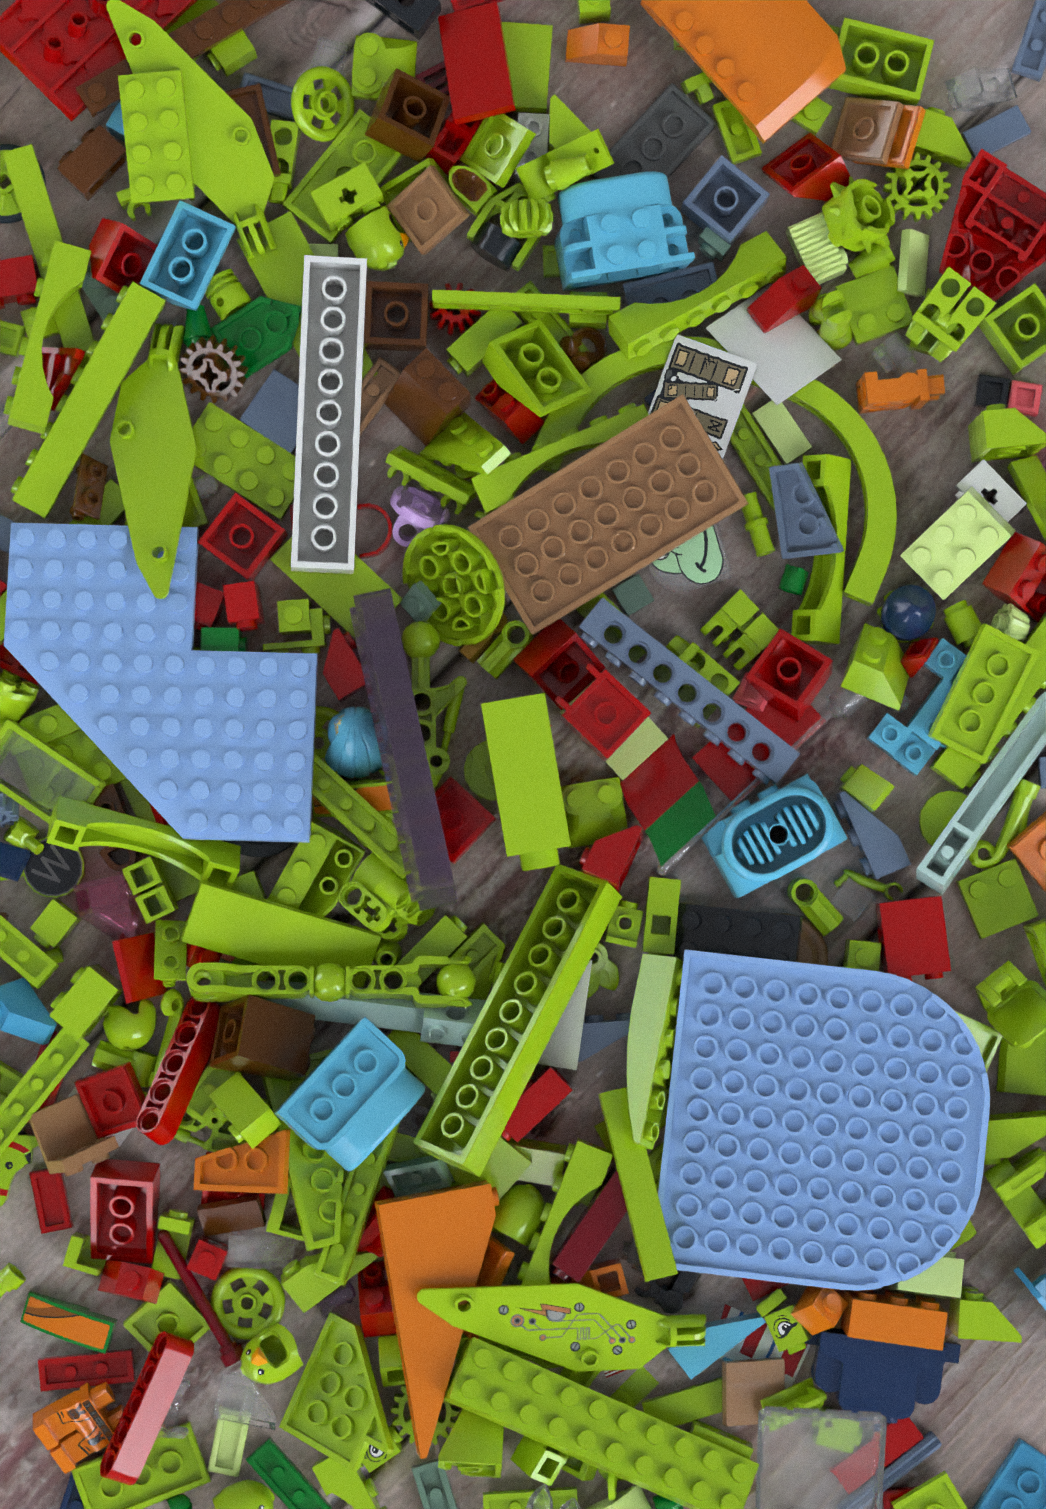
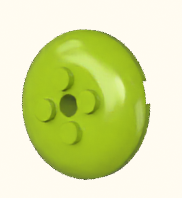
M448 524L429 527L413 538L403 560V584H407L410 589L415 583L422 580L424 585L435 595L436 600L441 602L440 606L426 621L435 626L439 632L440 640L449 645L462 646L477 644L490 636L498 626L503 615L505 586L500 567L489 548L472 532L462 527Z

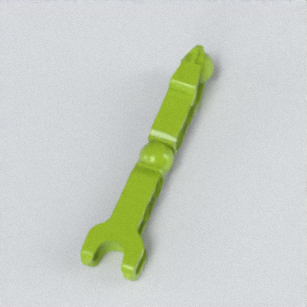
M417 956L412 964L361 965L351 970L350 966H346L344 969L339 964L331 962L323 963L315 969L314 966H310V970L298 965L263 966L234 965L218 962L197 963L189 968L186 976L191 996L200 1002H228L247 995L262 999H300L310 995V998L315 996L321 1001L334 1002L344 996L349 998V995L360 999L412 1000L413 1005L417 1008H446L447 1006L468 1008L473 1005L468 997L471 996L476 986L475 974L467 966L472 961V958L468 956L451 958L447 956ZM441 968L437 974L436 985L437 990L442 996L419 994L418 988L421 985V979L418 976V970ZM264 975L271 976L275 980L274 986L267 990L261 989L257 985L258 979ZM300 975L307 980V984L304 988L297 990L289 985V980L293 976ZM358 975H364L370 980V985L365 989H357L353 985L352 980ZM389 975H396L401 979L402 984L397 989H389L384 984L385 978ZM204 979L211 981L209 985H198Z

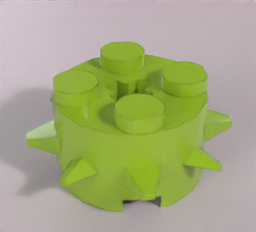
M849 177V185L847 187L835 182L831 183L830 188L834 197L824 203L822 212L829 230L828 238L834 246H843L853 252L866 249L868 254L871 253V245L873 243L885 248L889 247L890 242L887 233L890 227L895 224V211L888 197L883 199L874 189L878 186L874 182L867 179H857L854 181L853 177Z

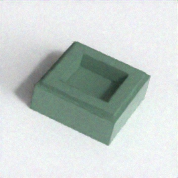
M639 574L612 589L627 617L654 602V598Z

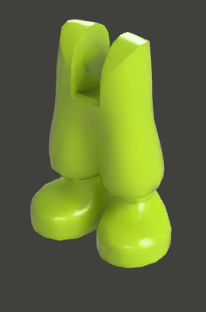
M837 290L820 294L815 303L810 307L808 314L809 323L812 326L821 325L816 333L832 350H840L847 347L853 338V332L849 325L852 312L851 309H848L845 295Z

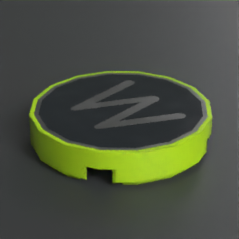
M47 837L39 839L38 841L44 845V849L40 854L36 855L28 849L31 856L23 870L26 883L34 892L44 897L59 898L71 894L80 886L85 876V861L82 851L80 849L74 851L46 843Z

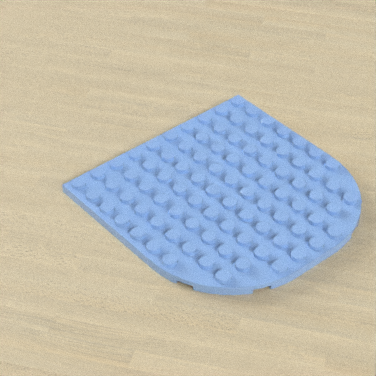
M685 949L658 1197L677 1270L860 1291L879 1289L883 1286L906 1281L922 1273L940 1260L961 1236L960 1234L976 1208L983 1178L990 1110L989 1080L984 1061L971 1031L959 1015L940 997L925 987L890 973Z

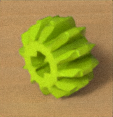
M523 198L522 200L507 202L501 208L500 225L502 226V233L510 238H540L549 234L552 230L553 212L551 211V204L544 200Z

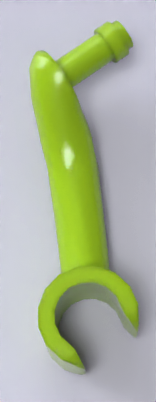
M844 869V874L834 881V885L838 888L845 880L850 878L861 886L883 893L884 897L891 901H894L888 894V889L891 886H896L903 893V888L899 883L889 882L884 884L849 869Z

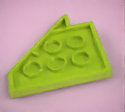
M330 1312L279 1428L352 1471L359 1470L369 1445L376 1447L386 1454H392L394 1447L361 1326L337 1312Z

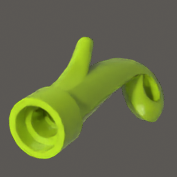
M1025 779L1020 780L1013 790L1014 794L995 847L988 841L979 840L976 848L969 856L972 865L981 869L991 868L1005 857L1009 851L1006 845L1017 834L1019 835L1027 828L1029 811L1033 799H1036L1041 786ZM981 848H985L989 856L980 859L978 851Z
M177 989L168 990L161 999V1011L165 1016L169 1017L154 1071L150 1073L148 1086H151L185 1009L184 999Z

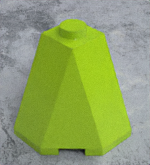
M462 1409L439 1453L438 1468L451 1470L453 1465L457 1466L462 1475L501 1478L504 1426Z

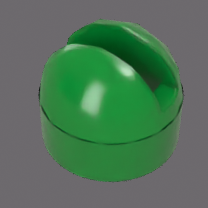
M179 1494L167 1499L170 1509H193L190 1498L186 1495Z

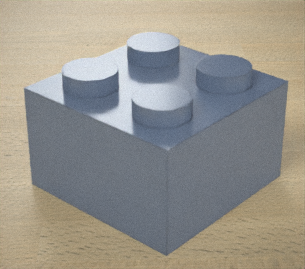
M721 155L683 201L680 212L701 229L710 228L732 246L765 206L770 193Z

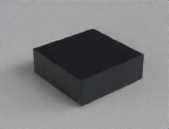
M979 374L973 406L986 408L988 405L1005 404L1006 408L1010 379Z

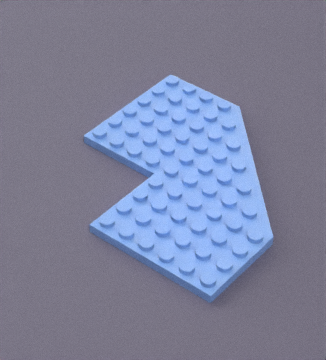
M11 523L4 646L183 839L310 843L318 655L314 653L193 650L199 544L198 527L181 528L169 593L166 598L157 599L136 563L128 526ZM161 551L157 558L162 557L164 551Z

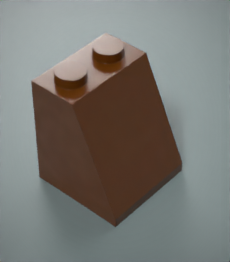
M425 348L403 369L386 398L385 405L425 446H428L449 426L453 419L461 416L471 406L470 392Z
M247 995L220 1007L209 1067L288 1081L306 1075L311 1062L309 1051L316 1032L314 1026L315 1015L252 995Z

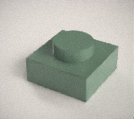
M708 227L700 234L697 242L701 245L699 249L705 256L711 260L717 258L720 262L726 257L731 248V245Z
M421 580L410 588L400 604L415 622H426L440 606L441 602L436 600L435 595Z

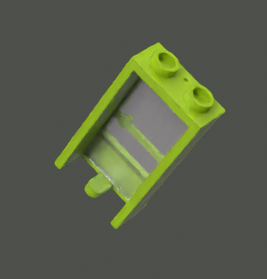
M7 719L5 723H0L1 792L48 824L58 796L91 805L94 804L107 784L105 781L96 777L21 726L18 722Z

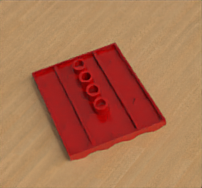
M16 0L0 15V52L14 66H17L72 122L86 109L85 104L76 91V87L126 59L106 7L109 0ZM198 0L120 1L154 20L166 32ZM139 34L132 36V45L136 46L141 43V36Z

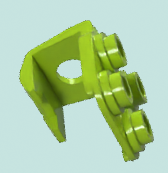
M1008 960L975 986V990L981 1006L988 1013L987 1019L991 1026L1011 1046L1027 1048L1046 1031V991L1036 981H1027L1028 979Z

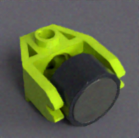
M520 182L489 199L467 233V239L472 241L471 247L475 252L494 266L505 271H509L512 266L514 270L519 272L541 240V237L527 238V241L522 246L515 238H510L503 234L501 228L488 223L491 217L497 214L501 215V208L505 203L512 202L513 200H522L523 198L529 199L523 184Z

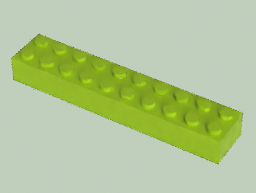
M557 865L554 868L413 1142L430 1156L480 1177L622 898L608 881L563 865Z
M475 1337L465 1340L444 1396V1400L690 1509H744L759 1464Z

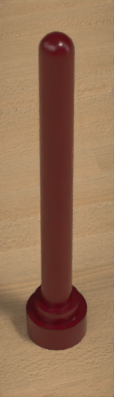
M167 1230L159 1231L157 1235L158 1240L220 1345L218 1350L221 1355H219V1358L223 1365L227 1368L241 1360L244 1350L241 1343L237 1344L235 1339L231 1340L192 1271L186 1269L188 1264Z

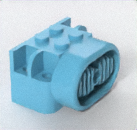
M638 172L585 181L569 186L558 194L557 199L562 227L556 235L554 246L563 291L653 277L685 269L695 259L694 252L688 253L685 237L687 228L683 226L680 211L675 206H672L668 179L662 172Z
M808 774L780 789L775 784L757 794L759 800L750 804L749 800H745L730 808L732 815L699 833L734 898H740L764 884L782 877L848 839L826 797L823 796L817 784L810 779ZM776 825L783 827L786 833L785 840L780 844L774 843L769 836L771 828Z
M364 1017L354 1025L274 1114L310 1147L317 1150H325L345 1170L352 1171L372 1153L424 1094L425 1086L405 1068L406 1060L403 1052Z

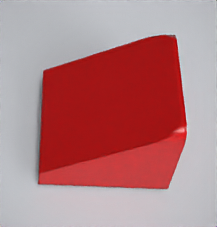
M937 637L914 641L910 644L900 661L909 677L913 678L928 660L939 642Z

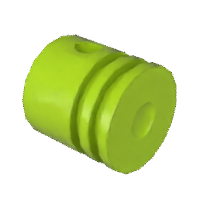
M232 269L224 270L213 276L205 292V296L207 299H210L209 302L221 321L252 302L242 284L238 282V278L234 275Z

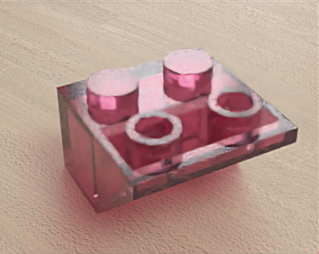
M123 874L87 881L73 886L80 918L115 941L136 936L135 930L138 929L137 917L134 911H130L128 899H131V889L127 880L124 881Z

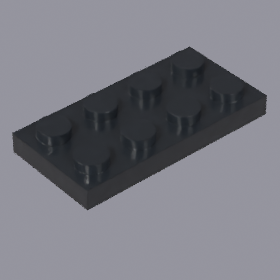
M679 903L673 957L683 961L684 951L687 949L798 962L803 916Z

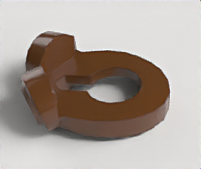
M591 327L578 329L572 336L563 337L559 342V346L567 357L570 358L578 372L584 373L590 368L591 364L597 363L605 355L607 340L600 331ZM582 339L591 340L595 345L596 351H578L582 345Z

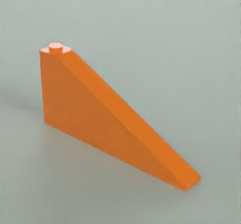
M487 1180L374 1201L416 1452L420 1459L427 1458L463 1330L450 1325L419 1303L417 1293L421 1289L476 1287L496 1217L495 1206H499L496 1187H491V1183ZM466 1300L459 1302L460 1305H465L468 1303V1301Z

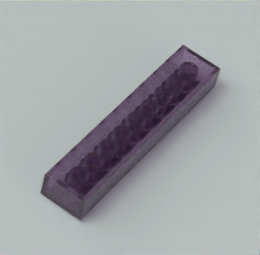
M391 589L354 595L355 607L349 609L379 751L382 753L380 756L392 812L399 811V813H394L393 817L398 841H405V843L399 844L405 872L412 871V873L406 874L411 902L418 901L420 911L455 904L458 902Z

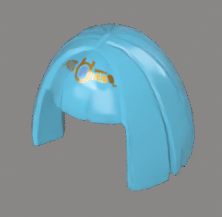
M347 707L340 710L339 714L333 716L328 724V739L331 744L327 750L325 761L334 772L337 771L338 775H343L347 778H353L354 776L356 778H363L369 776L370 772L375 773L382 767L389 753L390 734L384 720L376 712L364 707Z

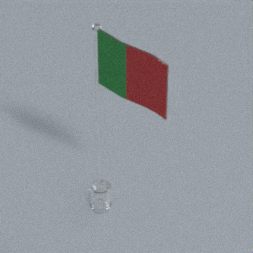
M840 683L826 696L828 712L791 747L797 750L832 716L836 719L842 717L847 720L869 698L840 687ZM673 734L620 784L629 809L649 837L660 863L657 866V872L660 875H666V870L754 790L761 781L756 778L720 813L715 815L704 787L683 758L677 745L675 734Z

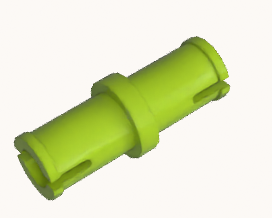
M756 492L745 494L744 496L749 503L741 508L746 521L744 525L745 531L750 533L757 557L771 554L776 550L773 547L767 528L769 524L768 519L763 516Z

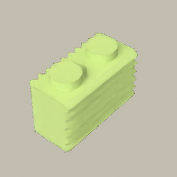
M822 212L787 227L785 233L800 266L804 265L819 285L845 273L847 269L846 264L849 263L847 254L842 246L836 247L829 240V230Z

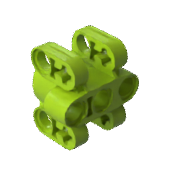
M372 852L357 868L352 880L342 886L338 897L341 905L364 926L380 934L388 942L396 943L405 938L408 931L407 924L421 926L432 917L436 909L432 901V895H438L445 891L449 880L445 871L425 854L422 862L402 880ZM431 875L436 876L437 884L433 885L428 879ZM360 889L362 895L359 897L358 903L349 905L347 900L349 893L352 890ZM367 906L376 911L373 916L364 910ZM391 922L397 928L394 933L389 931L388 928Z
M1040 1147L1029 1151L1012 1164L1005 1158L1000 1164H996L983 1173L1036 1249L1046 1243V1198L1041 1201L1031 1185L1043 1178L1046 1172V1152Z

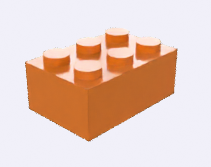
M873 1289L845 1291L848 1305L842 1313L841 1328L847 1337L943 1351L948 1312L939 1302L935 1301L934 1297L916 1295L915 1300L906 1298L904 1293L886 1290L885 1295L874 1293Z

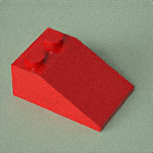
M106 1159L96 1163L90 1176L91 1259L153 1264L160 1197V1163Z

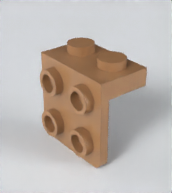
M79 1093L36 1111L29 1120L49 1174L65 1173L66 1177L84 1170L83 1164L89 1161L92 1164L102 1162L110 1158L108 1152L119 1148L115 1136L97 1138Z

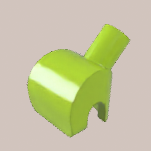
M19 816L18 821H14V825H11L3 836V839L11 845L26 850L28 848L36 855L40 854L44 849V845L35 838L39 833L38 828L22 816Z

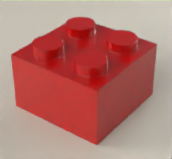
M235 492L199 539L198 543L244 579L253 581L287 537L288 533L284 528Z

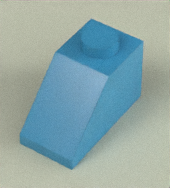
M21 978L1 985L0 1030L41 1045L49 1043L57 1024L49 1016V1012L25 978Z

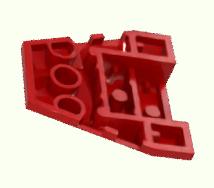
M981 148L964 174L939 273L943 275L948 267L952 268L971 283L967 288L968 292L975 286L995 302L1046 261V192L1006 168L1007 164Z

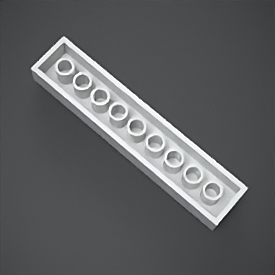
M304 255L291 571L354 573L367 259Z

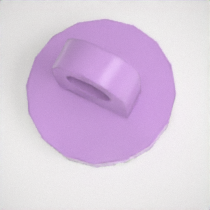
M399 486L394 490L390 498L391 506L399 514L392 530L393 538L401 546L408 547L418 533L435 525L447 524L450 519L449 510L446 508L443 511L440 508L439 499L419 488L408 487L407 490H404L403 486ZM405 524L412 525L417 533L414 536H405L400 531V527Z

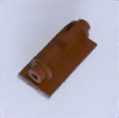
M81 454L80 465L76 468L75 495L73 505L69 510L72 519L75 521H83L86 516L96 520L100 519L107 475V465L85 454Z

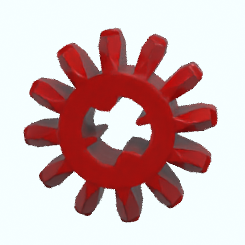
M450 283L445 284L446 290H452ZM458 283L456 290L463 291V283ZM432 301L429 303V306L436 310L430 313L431 320H439L436 325L438 330H442L448 325L447 334L449 336L453 335L454 328L457 327L459 328V333L463 335L465 333L464 325L466 324L470 328L475 324L472 318L481 317V311L460 309V314L453 315V311L448 313L451 309L434 308Z

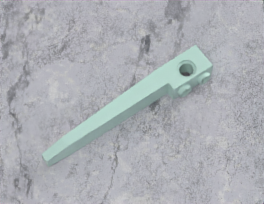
M1046 691L1038 697L1035 704L1025 715L917 867L916 879L939 894L943 895L976 848L981 836L1046 745Z
M273 980L257 981V985L265 990L272 988L275 984ZM289 982V985L297 990L304 988L307 984ZM419 992V994H421V995H437V996H442V995H438V994L420 993V992ZM310 995L300 999H265L315 1015V1020L356 1024L359 1020L366 1017L378 1028L421 1033L420 1041L462 1047L486 1000L468 998L473 1004L468 1008L447 1006L446 1008H417L413 1005L412 1000L360 999L349 995V998L344 996L334 1002L321 1001L315 996L310 998Z

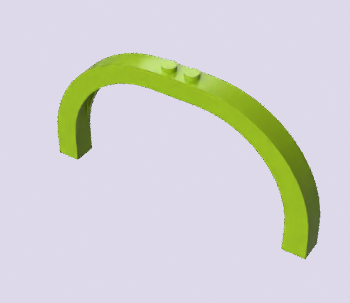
M683 336L727 352L717 340ZM675 338L657 344L643 356H636L628 360L623 352L619 350L591 366L581 375L591 388V393L549 413L535 445L545 440H549L550 444L562 439V433L578 428L591 409L610 391L624 382L648 372L664 369ZM752 379L751 385L760 388L759 385ZM814 379L786 400L803 407L827 425L841 441L856 468L864 501V526L855 562L843 588V596L869 607L874 603L886 574L896 536L897 510L892 475L885 455L866 422L836 392ZM564 457L549 463L541 469L552 474L559 471Z

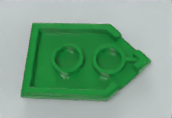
M259 296L211 327V330L218 343H221L226 338L227 347L231 348L236 345L238 348L235 354L237 356H245L241 365L248 367V371L244 375L247 379L293 349L302 306Z

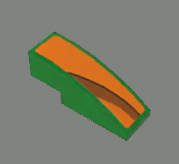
M29 1291L20 1322L51 1336L105 1354L110 1348L118 1319L89 1311L90 1308Z

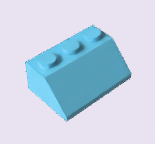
M179 200L140 281V285L172 305L196 311L236 226Z

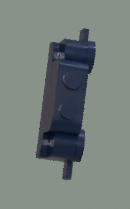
M830 1328L813 1336L811 1335L812 1338L805 1342V1344L816 1345L815 1357L810 1369L814 1383L823 1391L835 1392L838 1403L843 1410L848 1412V1417L866 1419L867 1415L879 1416L880 1421L887 1423H897L898 1419H905L911 1416L914 1411L915 1401L926 1405L933 1403L939 1397L943 1366L945 1362L959 1364L961 1348L960 1344L944 1342L943 1351L850 1338L847 1337L843 1329Z

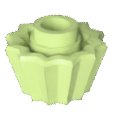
M1004 604L993 617L991 626L1023 642L1029 634L1030 619L1028 615L1013 604Z

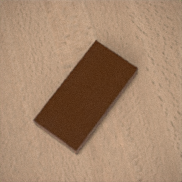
M258 1194L199 1204L197 1208L205 1237L264 1227L267 1221Z

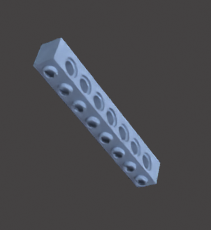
M603 597L579 626L578 630L582 632L580 638L592 648L599 645L607 652L604 657L618 668L623 664L631 671L629 677L641 687H644L646 684L656 691L653 695L656 699L667 707L671 703L681 710L678 714L680 718L691 726H694L695 723L706 730L703 736L716 746L720 742L730 749L727 754L740 765L746 762L755 770L752 774L765 785L769 782L777 784L800 755L799 752ZM615 627L619 629L622 639L615 644L607 642L604 638V631L607 628ZM636 646L643 648L646 652L645 661L642 663L632 662L628 655L631 648ZM658 666L667 667L671 673L670 680L665 683L656 681L653 676L654 669ZM688 685L694 689L695 698L693 701L683 702L679 698L678 690L681 686ZM706 705H715L719 709L720 717L717 721L709 722L704 718L703 709ZM738 724L744 729V737L741 741L736 742L728 737L727 731L730 725ZM761 743L767 746L769 756L765 761H758L753 757L752 749L754 745Z

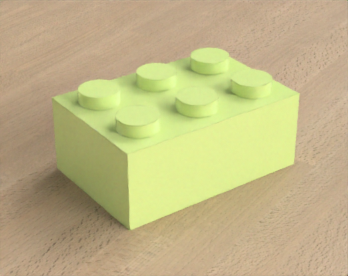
M971 486L900 556L945 600L998 550L1016 530Z

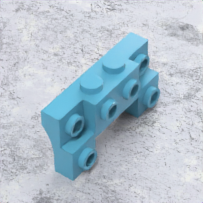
M944 638L939 640L930 657L923 665L941 678V680L938 681L906 726L890 714L885 713L873 732L866 738L913 776L918 775L939 747L942 749L947 747L927 735L966 655Z

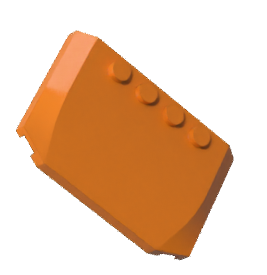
M641 0L640 5L660 27L663 26L738 110L744 117L743 121L763 144L846 71L837 34L807 0Z

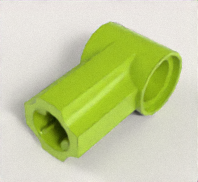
M510 621L504 626L502 633L479 657L477 662L495 679H498L511 665L513 659L533 640L534 635L530 633L528 627L523 622ZM516 628H523L525 638L522 642L514 644L510 638L512 631Z
M798 877L789 883L787 888L789 899L797 905L823 936L833 931L844 919L812 880ZM801 884H808L810 887L809 897L805 900H798L795 893L796 888Z
M100 1040L93 1056L92 1066L106 1070L131 1062L140 1086L149 1087L150 1073L154 1071L158 1056L139 1049L131 1051L115 1048L110 1042Z

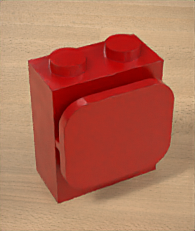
M942 896L875 903L878 920V941L881 943L880 956L884 973H890L912 981V976L924 974L925 980L943 978V972L951 971Z
M547 1065L533 1080L529 1079L501 1134L507 1141L513 1138L518 1143L573 1091L569 1082L554 1066Z

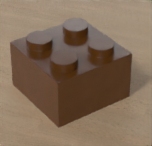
M396 68L382 86L365 135L420 163L434 146L450 102V96Z
M366 281L365 350L422 352L427 348L429 284Z

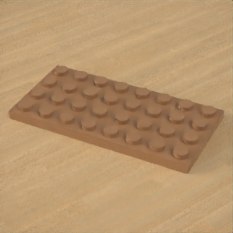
M682 394L473 523L468 528L470 532L485 543L494 555L503 576L505 591L530 633L534 635L749 503L687 399Z

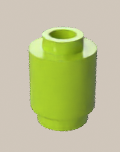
M962 600L943 610L946 616L944 621L956 644L963 643L965 648L973 644L982 624L972 605L968 606L966 600Z

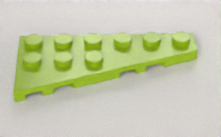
M332 1049L309 1054L311 1059L310 1067L303 1077L288 1081L262 1076L269 1107L273 1113ZM278 1118L282 1125L276 1129V1132L290 1129L288 1180L306 1250L310 1251L340 1242L343 1167L325 1150H317L310 1147L288 1125Z

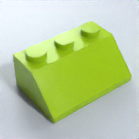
M1005 404L986 406V410L981 411L968 425L971 463L981 462L983 459L985 461L1031 457L1046 446V433L1016 408H1005Z

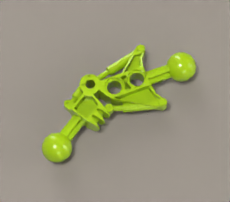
M425 621L412 622L406 626L401 637L402 648L411 657L412 688L394 685L384 676H379L375 680L389 734L392 733L395 743L393 752L390 751V754L395 758L394 761L391 763L384 760L389 769L387 772L378 770V772L385 779L398 777L401 804L404 803L408 795L422 802H427L430 798V790L432 787H436L443 774L449 768L448 746L451 733L455 732L464 689L467 685V679L464 676H458L448 685L430 688V657L435 655L439 649L441 640L435 626ZM417 694H424L428 697L430 705L426 711H418L414 708L412 701ZM448 705L442 731H445L441 748L436 747V717ZM417 725H424L429 729L430 737L426 742L421 743L414 739L412 733ZM399 731L408 745L423 754L421 762L403 756L405 746L402 744ZM432 756L440 758L441 764L439 767H433L430 764ZM424 781L426 784L423 788H420L421 784ZM397 812L381 814L394 826L392 820ZM358 839V841H359L364 847L368 848L367 846H365V845Z

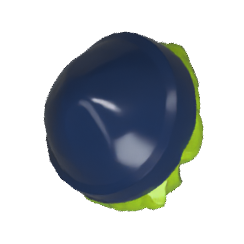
M904 585L890 591L884 596V604L877 609L883 630L893 634L897 642L903 643L919 641V638L933 627L936 614V605L932 595L927 589L917 585Z

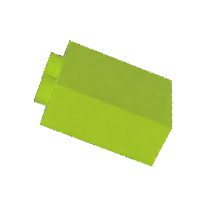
M545 693L482 703L481 711L507 857L519 855L522 871L560 865L557 848L568 847L571 844Z

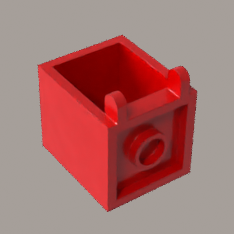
M589 663L585 669L596 678L594 682L571 706L559 695L555 701L565 710L560 720L605 762L646 720L651 712L606 669L600 673Z

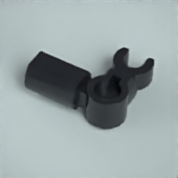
M677 1270L678 1274L674 1275L671 1280L672 1288L666 1284L661 1286L657 1284V1280L649 1281L651 1287L648 1290H643L637 1286L634 1291L640 1297L654 1298L653 1302L661 1306L666 1313L675 1314L682 1309L684 1292H690L700 1273Z

